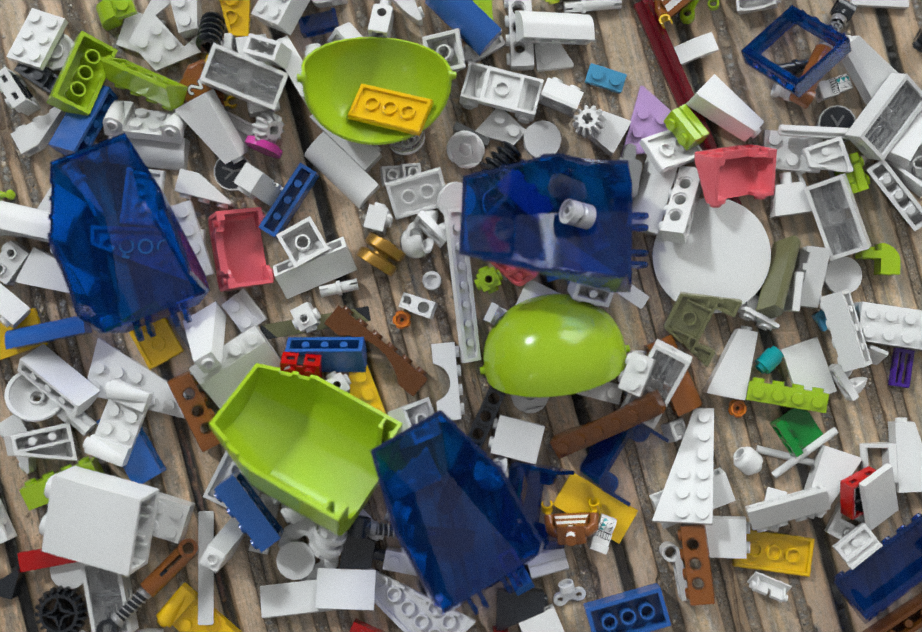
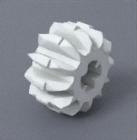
M585 105V110L578 109L579 115H573L575 120L573 127L576 128L577 134H582L583 138H586L588 135L594 138V133L600 135V129L605 128L603 122L606 121V118L602 115L601 109L596 110L594 105L589 109Z
M271 111L261 112L260 117H255L256 123L252 124L255 127L252 133H254L257 140L264 139L276 144L277 139H281V133L285 132L282 129L285 125L282 122V117Z

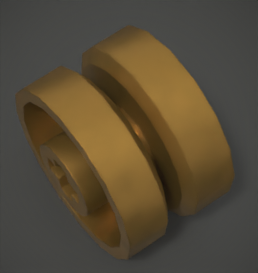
M370 232L365 241L374 248L373 251L365 246H361L356 255L392 277L397 268L388 261L389 258L397 263H401L406 254L387 239Z

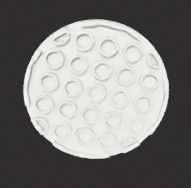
M705 198L699 199L686 244L663 241L661 233L658 232L653 247V266L656 277L661 287L674 301H676L680 292L740 299L743 305L758 292L767 277L771 261V249L767 233L758 218L744 206L726 199V203L722 204L721 207L713 208L705 202ZM715 310L714 313H721V311Z

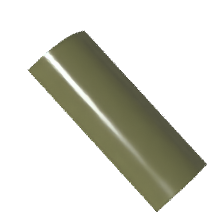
M795 235L776 241L773 244L769 271L762 285L756 307L757 312L769 318L779 317L784 311L801 241Z

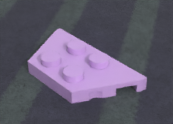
M644 86L639 87L630 120L631 124L628 127L624 146L630 143L636 145V155L645 154V151L639 144L641 139L668 130L663 121L671 112Z

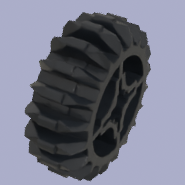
M62 585L58 586V588L52 587L50 591L44 592V597L38 599L40 604L35 606L39 611L34 615L39 617L36 624H42L40 630L46 629V632H79L80 627L82 628L85 625L83 620L88 619V615L85 614L88 608L84 607L87 602L86 600H81L84 594L77 595L78 589H74L71 592L70 586L63 589ZM56 598L55 607L49 610L51 601ZM75 614L73 623L67 626L69 616Z

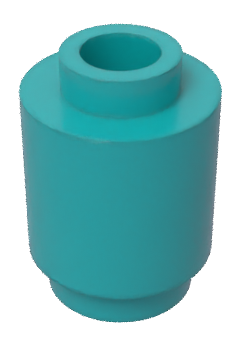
M775 346L767 348L755 360V367L762 374H770L782 362L784 355Z

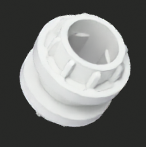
M315 524L313 534L309 540L311 551L317 558L322 560H330L339 556L348 536L347 531L342 536H337L322 526Z

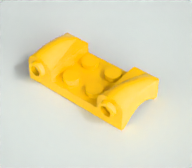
M186 582L178 588L156 614V621L160 626L165 628L166 626L171 627L173 625L179 632H242L215 607L213 625H198V593Z

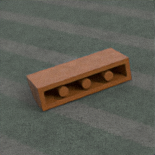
M671 334L659 339L678 349ZM656 340L644 345L648 355ZM688 369L669 401L674 415L678 417L703 404ZM664 383L662 388L664 391L669 392L671 386Z

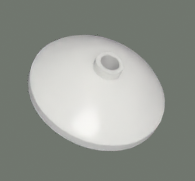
M20 373L13 376L6 386V405L9 411L19 419L30 422L43 421L54 416L62 408ZM35 398H41L40 401H34Z

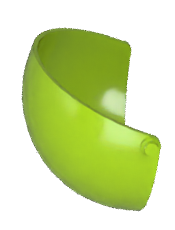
M386 37L348 38L320 46L305 57L302 63V72L297 74V82L302 84L306 104L314 118L334 135L351 142L366 145L396 143L415 135L348 119V112L361 84L432 99L434 104L423 130H425L442 113L449 99L452 80L456 79V71H452L448 62L436 51L414 42Z
M546 294L518 303L496 321L485 342L483 353L484 365L479 368L480 374L486 376L487 382L493 388L507 394L523 397L564 396L599 387L616 378L626 367L625 360L627 353L630 352V347L625 345L617 323L600 306L584 301H575L569 294Z

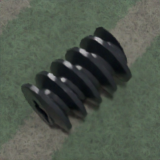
M206 12L202 15L199 24L196 46L202 53L209 55L213 43L221 45L225 19L217 12Z
M506 141L502 142L503 148L500 146L496 148L498 153L492 151V158L486 157V163H480L483 173L493 183H495L493 176L500 178L498 171L505 173L504 166L511 167L510 160L515 163L517 162L515 155L522 157L521 153L511 143Z

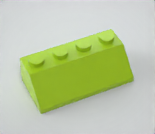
M81 31L73 43L46 103L67 113L89 116L106 78L101 58H115L118 50Z
M101 58L106 78L115 83V87L124 90L127 88L131 94L139 97L142 95L146 97V101L154 104L158 102L166 110L173 111V109L183 105L188 89L187 86L126 59Z

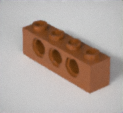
M187 371L166 381L201 451L205 452L220 444L211 429L207 432H201V426L204 423H210L215 414L212 408H207L205 402L208 400L203 391L199 392L196 386L199 383L193 374L191 375ZM189 388L193 389V396L191 398H184V391ZM195 406L202 407V412L199 415L192 414V409Z
M681 524L680 529H677L678 540L682 541L683 548L680 549L681 561L685 560L686 567L682 569L683 579L688 582V588H685L686 600H690L691 606L715 604L706 525ZM695 539L699 546L691 548L688 545V541ZM698 559L701 562V566L695 568L691 565L690 561ZM695 579H701L704 582V585L702 587H696L693 584V581Z

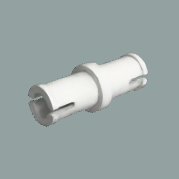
M357 278L343 282L338 280L333 284L319 286L321 298L336 294L340 296L343 295L342 293L358 291L359 287Z

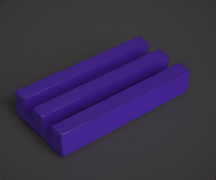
M893 348L888 385L903 388L910 387L914 350ZM906 353H908L904 383H901L904 371L905 355Z

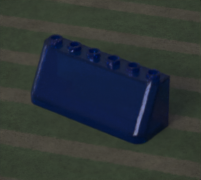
M917 513L910 519L912 522L909 525L905 526L903 524L896 529L895 532L897 534L892 538L890 536L884 538L880 542L883 546L853 570L849 569L847 572L842 570L834 577V585L864 624L871 621L922 582V515L920 513Z

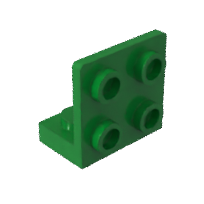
M792 408L770 422V425L789 454L794 457L803 454L801 449L823 435L808 410Z

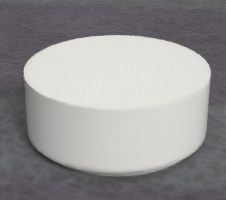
M429 271L424 274L422 283L426 289L436 290L441 285V277L437 272Z

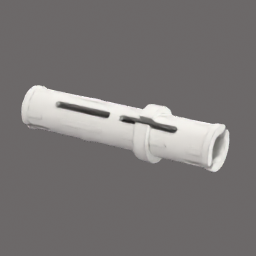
M622 0L564 1L563 5L565 7H563L564 13L581 12V14H586L587 11L621 9L622 5L620 4Z

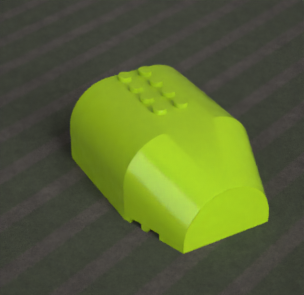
M259 363L253 366L209 423L213 434L253 487L337 536H342L354 523L386 474L398 449L403 425L402 422L318 376L299 375V372L293 371V373L281 371V368Z

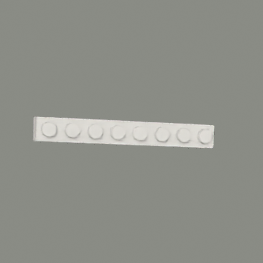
M464 207L443 210L461 363L481 360L465 211Z

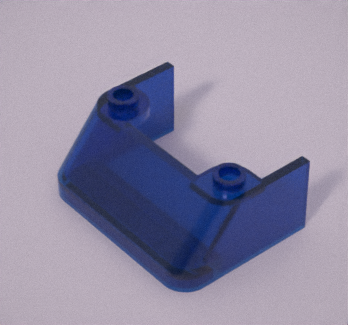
M641 423L593 444L579 466L580 474L604 492L630 506L631 503L626 498L615 492L619 481L613 473L609 472L629 438L635 442H644L651 433L667 443L670 439Z
M523 462L512 463L509 467L501 523L502 536L507 540L543 550L564 549L565 545H559L557 542L549 540L550 535L546 532L545 523L539 522L544 484L552 485L557 481L558 475H574L575 471L549 465Z

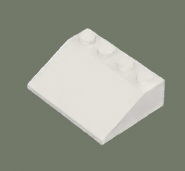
M254 324L223 345L221 365L206 374L196 364L192 365L189 370L200 386L221 409L256 363L280 368L281 359L258 325Z

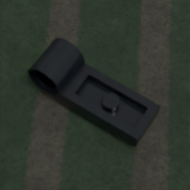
M18 63L14 69L50 94L58 78L56 74L47 68L41 71Z

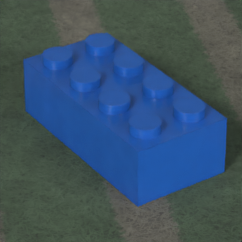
M239 469L222 480L214 488V495L217 500L224 502L227 506V513L231 518L235 517L237 519L239 529L244 534L247 533L251 538L250 543L256 550L259 549L262 553L281 539L284 529Z
M657 583L583 603L591 632H651L672 626L661 587Z

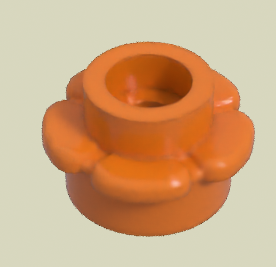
M403 310L397 311L392 319L393 324L398 329L407 328L411 324V315Z
M737 399L729 402L728 412L730 415L740 418L746 413L747 406L743 400Z

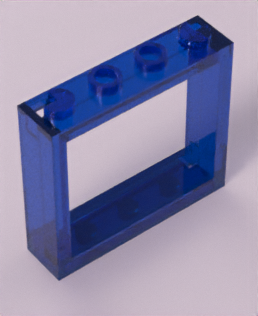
M791 5L745 46L741 53L745 64L800 98L852 50L850 39L845 33L836 31L831 25H826L817 17H812L803 9L800 10ZM794 24L834 47L800 78H797L761 55Z

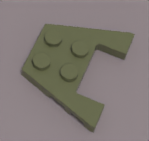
M680 292L663 327L702 361L703 365L708 367L715 354V350L698 341L715 310L735 317L743 302L740 299Z

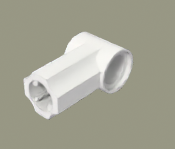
M63 408L56 413L62 421L70 423L83 436L91 432L97 424L85 412L76 418L72 417Z

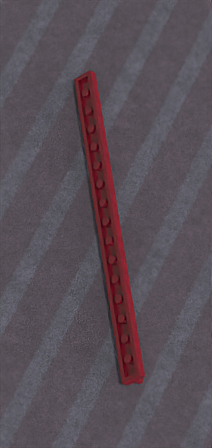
M642 0L634 4L633 8L677 108L686 104L694 96V93L669 35L659 22L655 12L654 1ZM690 108L709 132L706 139L699 145L702 151L716 149V143L704 116ZM739 197L727 199L742 205Z

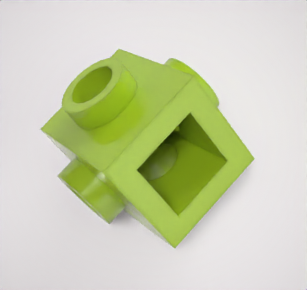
M488 265L478 270L479 273L476 274L477 279L474 280L477 289H482L483 293L488 291V294L498 291V286L501 285L500 281L503 280L499 269L489 268ZM486 276L492 277L491 283L485 281Z

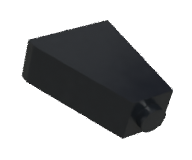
M497 587V631L504 630L543 613L544 606H547V594H544L543 588H531L517 596L513 588Z

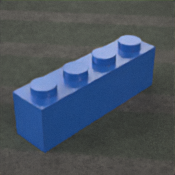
M300 162L259 225V228L278 239L276 235L286 229L319 178L317 172Z

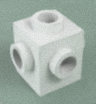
M309 302L290 310L294 318L292 323L296 330L299 329L301 332L311 333L318 329L317 325L321 324L319 320L321 315L318 309L313 308Z
M334 371L325 376L326 381L331 384L336 381L340 382V389L345 392L350 389L348 385L351 384V381L346 374L342 375L341 372L336 373Z

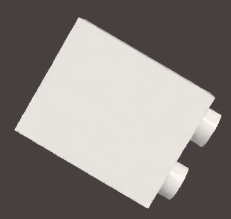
M73 466L54 474L48 479L44 490L45 497L49 498L47 513L43 516L39 525V533L44 536L42 551L125 576L131 575L148 563L160 489L78 466Z

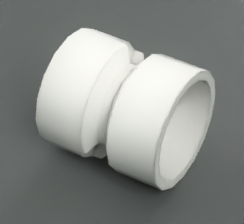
M566 199L560 207L559 218L562 223L589 229L595 222L596 209L593 205L581 203L573 199Z

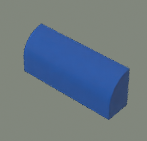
M425 0V4L452 30L459 28L461 39L479 56L501 35L502 29L472 0Z
M102 85L90 115L66 112L49 145L65 156L84 161L103 127V119L114 100H118V96L110 87Z
M82 314L8 330L5 333L6 349L15 350L92 333L88 314Z
M288 337L285 352L299 353V355H322V372H366L367 351L364 337Z
M142 426L128 463L123 466L129 479L140 484L146 483L167 470Z

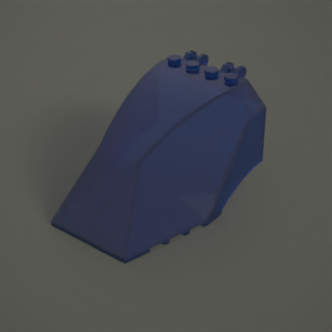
M123 133L51 161L49 181L51 184V196H49L51 208L50 214H48L50 232H48L47 236L51 253L54 255L65 280L76 316L99 334L127 333L134 330L139 342L144 341L141 327L146 325L148 335L154 337L156 332L152 323L171 316L175 327H180L181 322L177 313L181 311L187 323L192 322L189 308L199 305L210 291L205 272L164 192L128 136Z
M564 153L542 154L540 157L530 160L523 159L519 163L507 166L501 165L500 168L489 171L483 170L463 176L460 255L546 274L607 292H631L632 268L643 269L648 267V262L633 261V256L645 257L648 255V251L645 249H633V231L649 230V225L633 224V219L645 220L649 218V214L647 212H633L632 176L628 160L587 159L565 155ZM566 199H573L595 207L596 219L589 229L575 227L560 221V207Z
M442 410L435 412L370 450L393 532L439 616L457 609L466 602L476 616L479 614L478 608L471 599L478 596L482 606L486 609L490 606L482 593L500 581L508 594L513 593L512 587L505 579L512 575L515 584L519 588L523 586L516 571L525 567L542 553L544 541L530 520L501 466L496 464L484 450L479 448Z

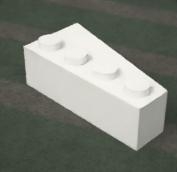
M170 0L178 33L184 39L197 36L202 17L201 0Z

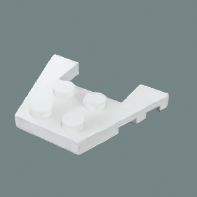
M151 0L129 39L130 44L156 72L201 53L196 46L197 36L183 46L157 18L171 4L169 0Z

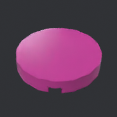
M247 136L244 143L248 147L267 156L281 158L283 150H280L275 144L264 139L256 141L255 136Z

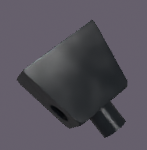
M349 529L347 530L348 536L343 544L339 568L370 569L373 559L384 561L386 549L375 548L376 541L369 537L367 539L349 536Z

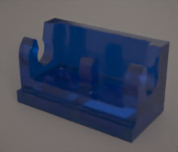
M335 7L328 11L304 17L301 16L298 21L304 39L333 32L336 27L340 26Z

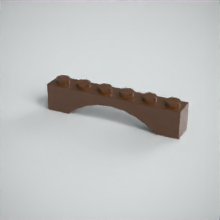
M338 305L324 324L337 335L364 337L366 341L379 348L392 364L397 376L398 385L414 397L428 380V377H426L428 373L420 366L415 368L411 364L413 361L407 355L403 354L401 356L396 352L398 348L391 342L386 344L381 340L383 336L375 329L373 332L367 328L369 324L359 317L357 320L353 317L352 314L354 312L346 305L344 307Z
M658 389L602 418L555 434L550 443L557 457L561 459L664 414L666 405Z

